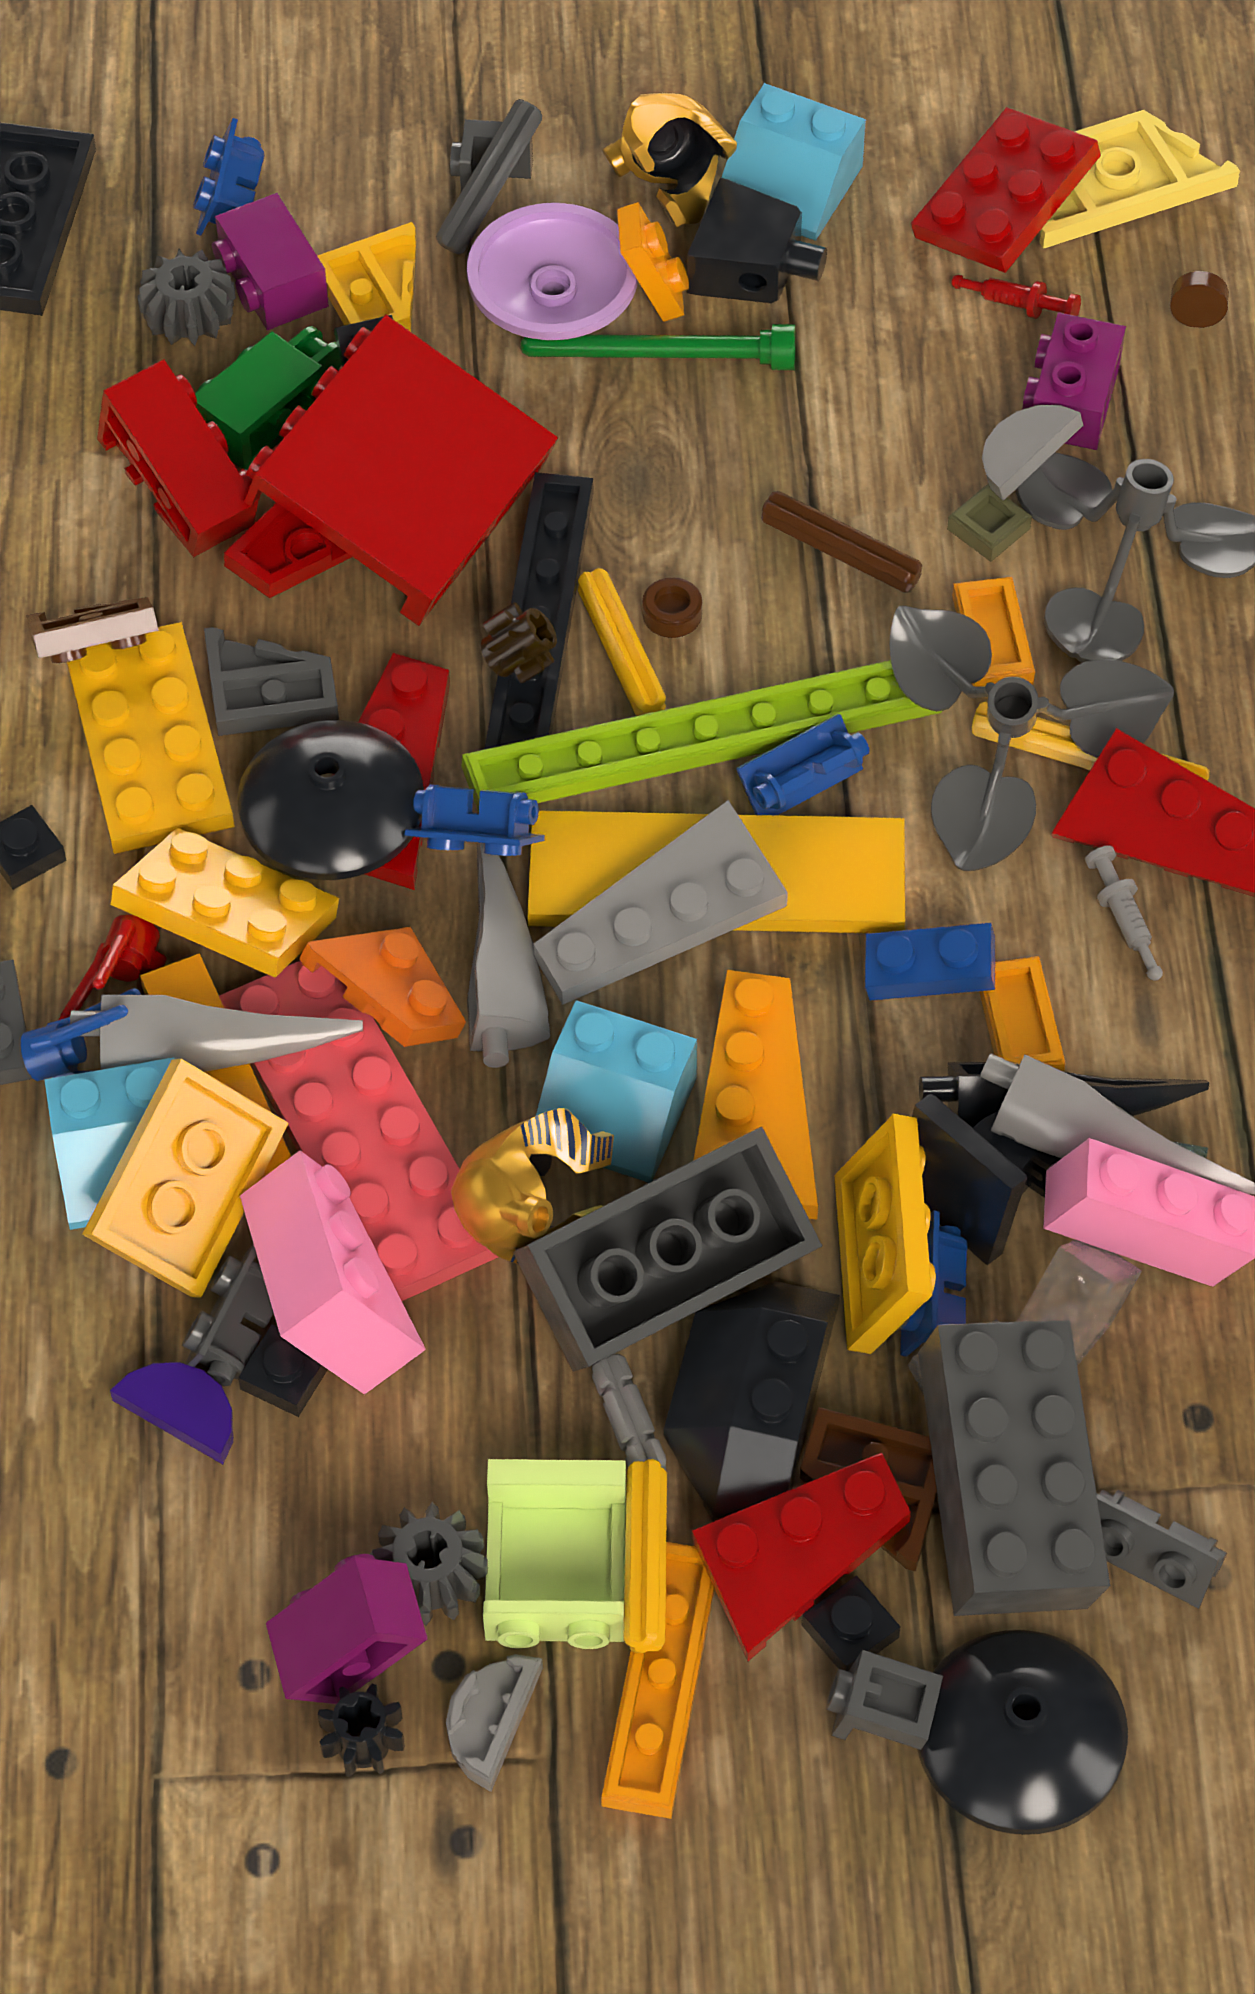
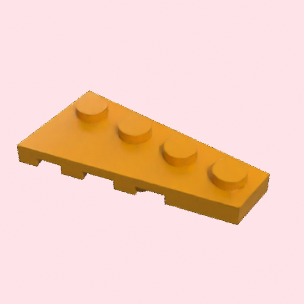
M727 970L693 1161L757 1128L763 1127L808 1218L817 1220V1193L790 978Z

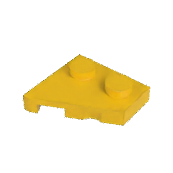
M413 222L317 255L325 267L328 298L344 326L383 317L387 314L392 315L396 322L411 332L417 246L416 227Z

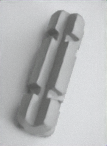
M614 1354L592 1365L593 1381L599 1396H602L605 1401L603 1406L621 1450L625 1451L627 1466L629 1467L634 1461L644 1462L647 1459H655L666 1470L667 1458L660 1441L655 1439L653 1434L655 1432L654 1426L639 1389L631 1380L633 1375L626 1358L620 1354Z

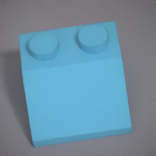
M764 83L739 122L734 140L737 142V149L727 160L721 178L797 206L802 212L801 236L816 241L863 167L866 119Z
M576 1000L552 1051L536 1116L550 1110L565 1108L572 1112L590 1134L601 1131L613 1134L611 1165L602 1168L650 1183L655 1177L697 1079V1039Z
M174 1057L44 1079L52 1137L70 1230L86 1227L165 1071Z

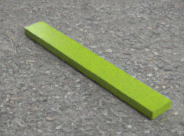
M891 660L470 752L462 754L461 767L469 789H473V800L479 813L480 791L482 790L513 793L524 792L527 794L528 799L541 803L764 753L837 714H841L848 733H854L942 713V711L936 712L924 709L907 698L896 681Z

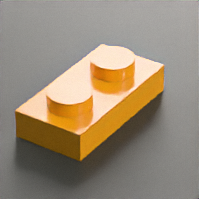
M639 202L618 208V228L622 256L663 322L684 316L682 291L689 289L687 272L679 257L672 258L670 256L661 225L658 221L652 223L649 221Z

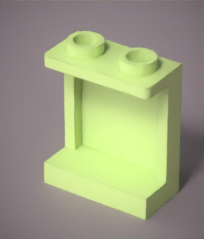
M488 1459V1573L486 1574L485 1601L483 1602L485 1641H498L501 1645L510 1648H529L537 1645L539 1641H568L570 1645L581 1649H597L608 1645L609 1642H624L626 1460Z

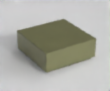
M987 484L948 516L947 530L992 562L1030 530L1032 516L1010 499L1006 498L1002 501Z

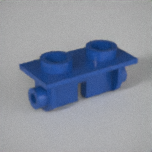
M232 118L223 138L214 135L208 146L203 167L211 170L210 177H203L193 204L194 209L201 211L196 231L197 235H202L208 222L216 224L215 216L254 201L256 192L252 190H255L258 184L265 154L257 139L252 137L240 138L234 135L238 119Z
M837 714L737 767L736 770L755 815H779L863 770V757L868 755L870 750L863 735L859 732L850 735L841 714Z
M430 784L426 790H418L414 797V810L422 815V826L405 829V836L427 838V848L463 850L464 841L484 843L485 854L500 856L522 855V846L542 842L545 839L543 834L528 833L529 825H534L537 821L539 807L537 801L528 799L527 794L524 792L513 793L482 790L480 791L479 813L472 812L473 789Z
M935 1210L930 1213V1226L927 1233L929 1262L933 1264L936 1273L935 1287L930 1299L899 1327L901 1329L900 1355L905 1357L922 1343H925L937 1325L966 1324V1298L945 1293L944 1287L956 1291H961L966 1287L967 1241L961 1237V1230L954 1226L939 1227L940 1212Z

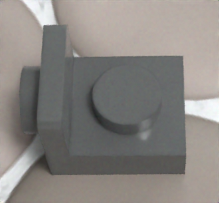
M465 119L462 142L452 143L450 157L451 176H460L461 192L503 122ZM532 138L508 178L531 179L533 167Z
M862 1650L850 1670L847 1672L839 1669L833 1680L826 1705V1710L837 1713L831 1736L846 1740L852 1729L855 1728L921 1750L928 1741L943 1676Z

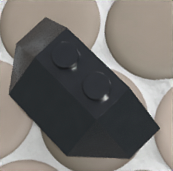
M774 1281L695 1312L663 1429V1435L689 1481L703 1500V1505L713 1522L792 1490L840 1302V1295Z

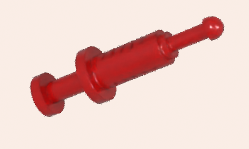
M955 275L951 280V284L955 289L965 288L981 292L985 300L1026 309L1027 316L1034 319L1040 316L1043 309L1078 316L1081 307L1080 295L1071 293L1068 299L1047 295L1046 283L1036 281L1030 287L995 278L979 282L965 279L963 275Z

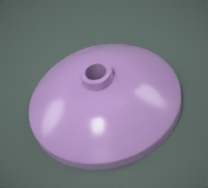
M566 203L530 205L499 217L489 224L477 237L472 245L467 261L468 287L479 310L499 327L511 333L532 339H571L590 334L605 327L624 312L634 297L638 285L637 278L620 252L618 224L592 209Z

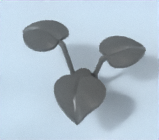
M1055 452L1015 489L1022 508L1034 520L1043 525L1067 530L1077 526L1083 517L1091 522H1097L1116 503L1119 519L1126 527L1102 597L1085 588H1068L1057 592L1050 598L1045 609L1044 625L1050 638L1065 654L1071 658H1077L1082 663L1098 659L1123 661L1130 657L1141 643L1144 634V620L1141 612L1132 605L1112 601L1136 531L1149 530L1152 526L1159 523L1163 516L1167 538L1173 542H1181L1179 555L1189 567L1209 576L1232 578L1245 574L1255 566V515L1209 503H1187L1174 509L1177 498L1170 494L1174 482L1173 474L1164 464L1151 459H1139L1132 462L1126 470L1125 477L1117 478L1112 490L1111 482L1101 470L1076 457Z
M899 606L893 617L889 642L890 658L896 681L905 696L914 704L936 712L949 709L958 700L961 692L970 698H988V721L992 729L999 734L991 773L977 765L958 767L941 779L932 797L931 816L935 831L949 852L955 866L963 871L984 869L1004 860L1024 842L1032 829L1036 816V800L1033 788L1023 779L1002 777L1011 738L1027 734L1036 723L1037 713L1042 712L1058 721L1071 720L1070 736L1074 744L1086 754L1098 758L1116 728L1144 743L1153 732L1161 715L1173 698V687L1158 675L1134 664L1109 659L1083 662L1073 667L1064 675L1060 683V695L1067 709H1060L1052 705L1046 697L1038 698L1034 686L1029 681L1020 677H1006L999 680L996 684L989 682L985 686L975 687L972 684L981 680L988 673L992 658L991 643L988 635L976 621L961 613L949 610H929L909 606Z

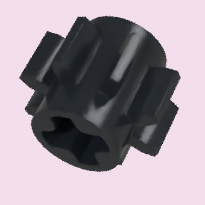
M373 1683L366 1692L350 1693L349 1690L342 1686L339 1688L340 1700L336 1704L334 1711L320 1709L318 1712L320 1727L330 1732V1734L325 1735L319 1741L321 1753L324 1758H330L339 1754L344 1760L346 1776L351 1777L357 1768L373 1767L376 1772L381 1774L384 1772L383 1759L387 1755L388 1750L403 1751L405 1747L403 1733L396 1728H392L403 1719L401 1705L399 1702H393L384 1706L379 1700L377 1685ZM363 1724L373 1725V1728L364 1727L360 1737L350 1735V1733H358Z

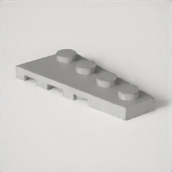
M727 800L533 944L534 957L562 1005L786 907L788 892L733 806Z

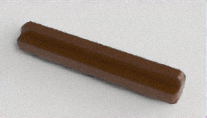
M780 491L772 492L762 507L761 519L764 523L904 593L911 592L921 577L922 563L919 560Z

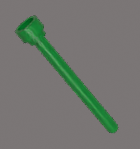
M772 324V330H760V335L587 334L564 340H540L523 337L520 349L528 357L760 359V364L771 365V370H795V324Z

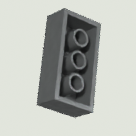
M760 1127L514 1251L513 1254L574 1372L594 1365L822 1247V1244L763 1127Z
M1070 1320L937 1325L919 1350L918 1355L954 1616L1088 1609L1110 1587V1579Z

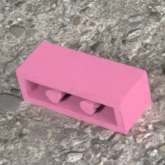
M1088 1138L1046 1170L1043 1229L1213 1287L1255 1259V1196Z

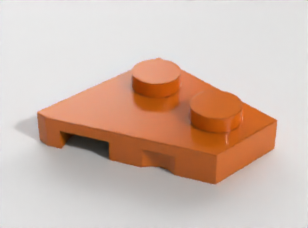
M411 927L309 941L299 958L303 966L312 973L323 966L344 983L347 989L343 998L360 1012L376 1019L381 1029L404 1047L458 1038L466 1024V1020Z

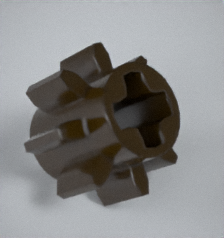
M514 602L483 623V627L489 635L481 640V651L486 663L497 675L508 677L515 672L520 683H524L554 663V658L548 651L557 644L556 633L551 622L538 609L530 608L522 613L518 603Z

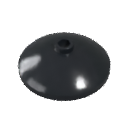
M326 720L312 722L280 734L263 746L252 758L243 773L238 789L239 818L244 834L251 846L262 858L276 868L298 877L314 880H340L357 877L391 861L412 840L414 836H405V829L419 827L422 820V815L414 810V797L418 790H424L423 780L418 765L409 751L386 732L354 721ZM328 773L335 774L331 777H321V775Z
M1004 1630L982 1635L964 1643L946 1656L933 1671L935 1674L942 1675L943 1679L928 1741L921 1750H917L923 1769L939 1795L957 1812L979 1825L996 1831L1021 1835L1042 1834L1068 1827L1093 1812L1109 1795L1120 1776L1126 1757L1128 1745L1127 1717L1121 1697L1112 1680L1103 1668L1083 1650L1063 1639L1046 1633L1029 1630ZM1026 1704L1033 1707L1038 1716L1032 1720H1022L1014 1714L1013 1708Z

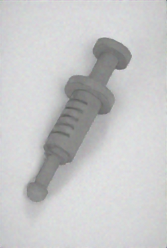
M1113 846L1097 848L1085 857L1088 868H1097L1106 886L1098 893L1097 899L1102 907L1111 908L1128 947L1133 948L1134 951H1139L1148 970L1146 972L1148 978L1157 981L1162 977L1163 971L1160 966H1157L1148 947L1152 936L1133 898V895L1138 890L1133 879H1119L1111 862L1116 857Z

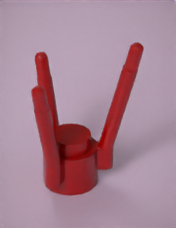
M128 914L119 915L114 918L105 943L99 945L93 963L66 1004L58 1020L70 1017L71 1011H80L93 988L98 990L104 988L110 976L120 981L131 982L137 980L139 975L164 967L167 960L166 957L155 951L160 939V933L154 924Z

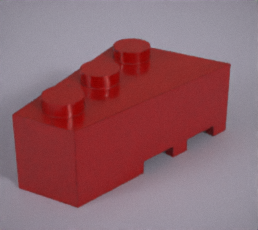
M165 359L103 390L97 440L106 451L117 446L132 464L124 468L127 477L135 486L145 481L158 501L154 503V510L194 558L251 527L255 521L260 496L252 506L244 502L252 479L246 476L247 471L245 469L238 471L227 455L228 445L219 427L213 421L206 423L196 408L197 398L188 380L182 374L175 376Z

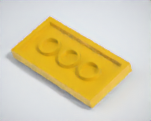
M182 622L158 627L159 631L147 633V641L143 644L124 649H111L110 642L87 647V655L85 657L67 662L114 854L158 845L177 827L199 835L235 827L233 812Z

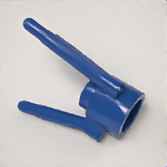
M133 988L119 995H141L138 989ZM101 1002L83 1011H101ZM118 1005L71 1024L70 1017L47 1023L45 1027L24 1032L21 1036V1053L30 1076L34 1080L40 1081L51 1077L91 1072L78 1071L77 1069L78 1064L85 1062L87 1059V1047L85 1039L81 1035L124 1018L128 1014V1008L125 1005Z

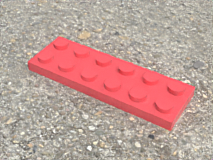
M301 961L287 966L276 978L266 975L219 995L226 1009L267 1015L363 1020V1031L307 1050L250 1063V1066L278 1117L289 1123L286 1131L297 1151H302L322 1167L326 1164L333 1166L347 1182L351 1192L349 1198L401 1301L498 1258L497 1255L485 1246L475 1241L463 1228L454 1210L451 1188L460 1168L375 1019L368 1014L360 1012L343 998L347 989L344 983L323 966L312 973L303 966Z

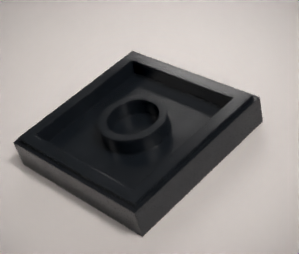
M930 1093L915 1104L911 1116L917 1118L919 1145L925 1151V1167L922 1174L924 1203L929 1206L930 1213L934 1210L940 1212L941 1226L959 1228L961 1230V1237L967 1241V1248L988 1266L1003 1254L1025 1187L1027 1175L936 1096Z

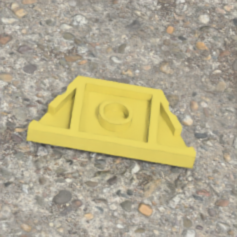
M1145 110L1075 131L1096 139L1101 156L1040 230V244L1043 249L1237 187L1240 170L1228 160L1220 167L1199 154L1200 143L1183 133L1170 130L1165 122Z

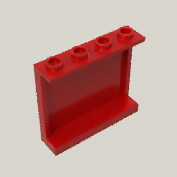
M385 314L372 331L365 327L358 331L344 353L348 361L339 371L333 366L326 370L312 391L311 395L316 398L307 410L300 405L294 409L279 432V435L284 439L273 451L268 446H265L257 454L246 472V476L251 478L252 482L244 502L252 506L262 493L277 502L408 597L400 613L420 626L534 479L535 472H539L544 466L559 437Z

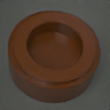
M1194 271L1182 275L1175 281L1171 291L1170 309L1173 316L1180 323L1189 327L1205 328L1217 324L1225 317L1228 310L1229 290L1227 284L1219 276L1206 271Z
M681 578L660 579L651 584L643 595L644 623L653 633L667 638L683 637L693 632L701 622L702 596L697 587L687 580Z

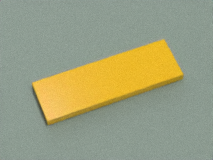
M539 810L537 821L532 825V834H543L545 839L542 842L531 844L528 926L557 927L708 814ZM738 815L787 890L788 897L786 907L736 928L734 931L881 933L905 930V818Z

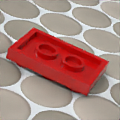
M1006 107L913 219L911 226L915 238L1006 273L1100 158L1101 153L1098 141Z

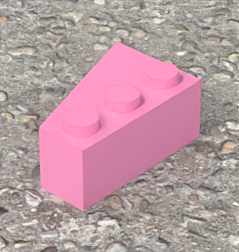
M299 1150L241 1194V1202L280 1336L365 1395L425 1351L426 1348L349 1198L351 1192L347 1182L333 1166L326 1164L322 1167Z

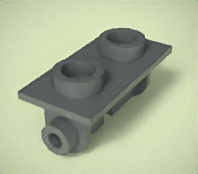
M254 1244L239 1260L232 1256L226 1259L210 1289L212 1292L220 1295L210 1315L204 1311L198 1314L182 1343L183 1347L191 1350L185 1364L195 1367L198 1363L207 1366L209 1368L207 1374L222 1386H230L233 1379H238L262 1335L240 1324L243 1317L265 1328L274 1313L261 1267L253 1261L256 1256Z
M1105 1490L1097 1494L1107 1562L1199 1609L1212 1577H1216L1227 1555V1552L1216 1547L1218 1540L1212 1537L1208 1539L1173 1521L1169 1529L1158 1525L1161 1514L1124 1496L1125 1493L1117 1490L1114 1495Z

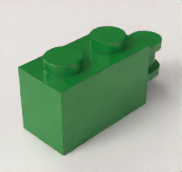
M314 326L306 327L289 342L271 331L257 344L244 349L236 361L218 376L205 381L195 393L197 398L196 408L206 423L213 421L219 427L228 445L227 455L235 465L241 469L248 470L252 461L263 447L268 446L273 449L284 439L279 435V432L290 414L299 405L307 410L316 400L311 394L322 375L330 366L338 370L342 365L337 343L331 342L328 344L323 340L322 332Z

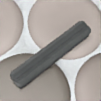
M522 99L514 102L440 227L436 239L442 247L450 252L459 255L464 253L541 123V111L533 104Z

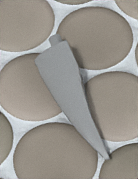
M477 842L479 921L467 997L470 1051H483V1062L486 1066L498 1068L505 1066L509 1062L508 1050L531 1047L549 1039L550 1026L540 968L534 957L533 941L522 907L499 855L485 854L484 843Z
M101 995V1011L118 1005H125L128 1008V1014L124 1018L81 1036L100 1037L101 1070L174 1057V1059H183L204 1072L260 1062L314 1048L363 1031V1020L267 1015L206 1006L167 995ZM71 1011L70 1024L101 1011Z
M990 1053L980 1077L1008 1089L991 1129L992 1132L1004 1135L1017 1143L1059 1158H1063L1088 1138L1235 1190L1255 1195L1254 1182L1168 1140L1109 1101L1085 1081L1028 1055H1024L1018 1066Z

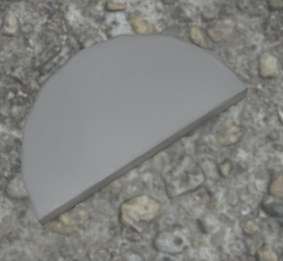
M1037 405L1017 411L998 423L986 439L982 454V462L990 489L1004 501L1083 427L1081 413L1062 405Z
M514 1654L507 1656L506 1661L489 1664L478 1672L473 1670L464 1677L451 1696L446 1728L452 1757L468 1779L490 1792L493 1789L542 1672V1658Z

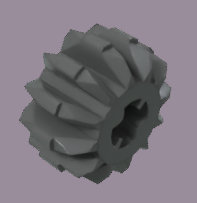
M178 249L175 258L169 260L157 256L153 269L142 270L140 294L137 296L139 310L143 313V317L146 319L147 326L151 329L152 335L165 334L171 345L181 338H188L195 346L199 336L204 334L217 339L220 326L231 324L233 300L236 299L234 282L230 279V275H227L226 268L223 267L221 259L208 261L203 250L189 257L185 256Z
M433 1502L425 1511L426 1518L416 1519L414 1514L404 1507L399 1514L401 1529L382 1525L378 1533L379 1543L382 1547L373 1549L370 1555H373L378 1560L407 1564L425 1626L433 1617L432 1610L441 1608L446 1616L455 1620L456 1616L459 1615L457 1599L476 1603L480 1596V1587L476 1580L485 1578L488 1573V1559L484 1555L479 1554L484 1548L483 1536L478 1529L465 1531L466 1519L460 1510L444 1521L440 1520L439 1508ZM433 1559L434 1568L425 1569L424 1560Z

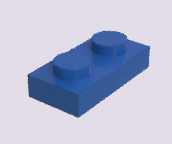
M982 923L866 934L865 989L869 1000L995 990V934L992 924Z

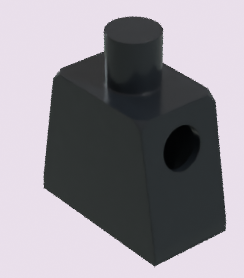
M720 178L687 254V276L689 281L687 293L699 296L774 303L780 299L789 274L816 281L821 279L827 259V248L801 241L802 212L797 206L728 179Z

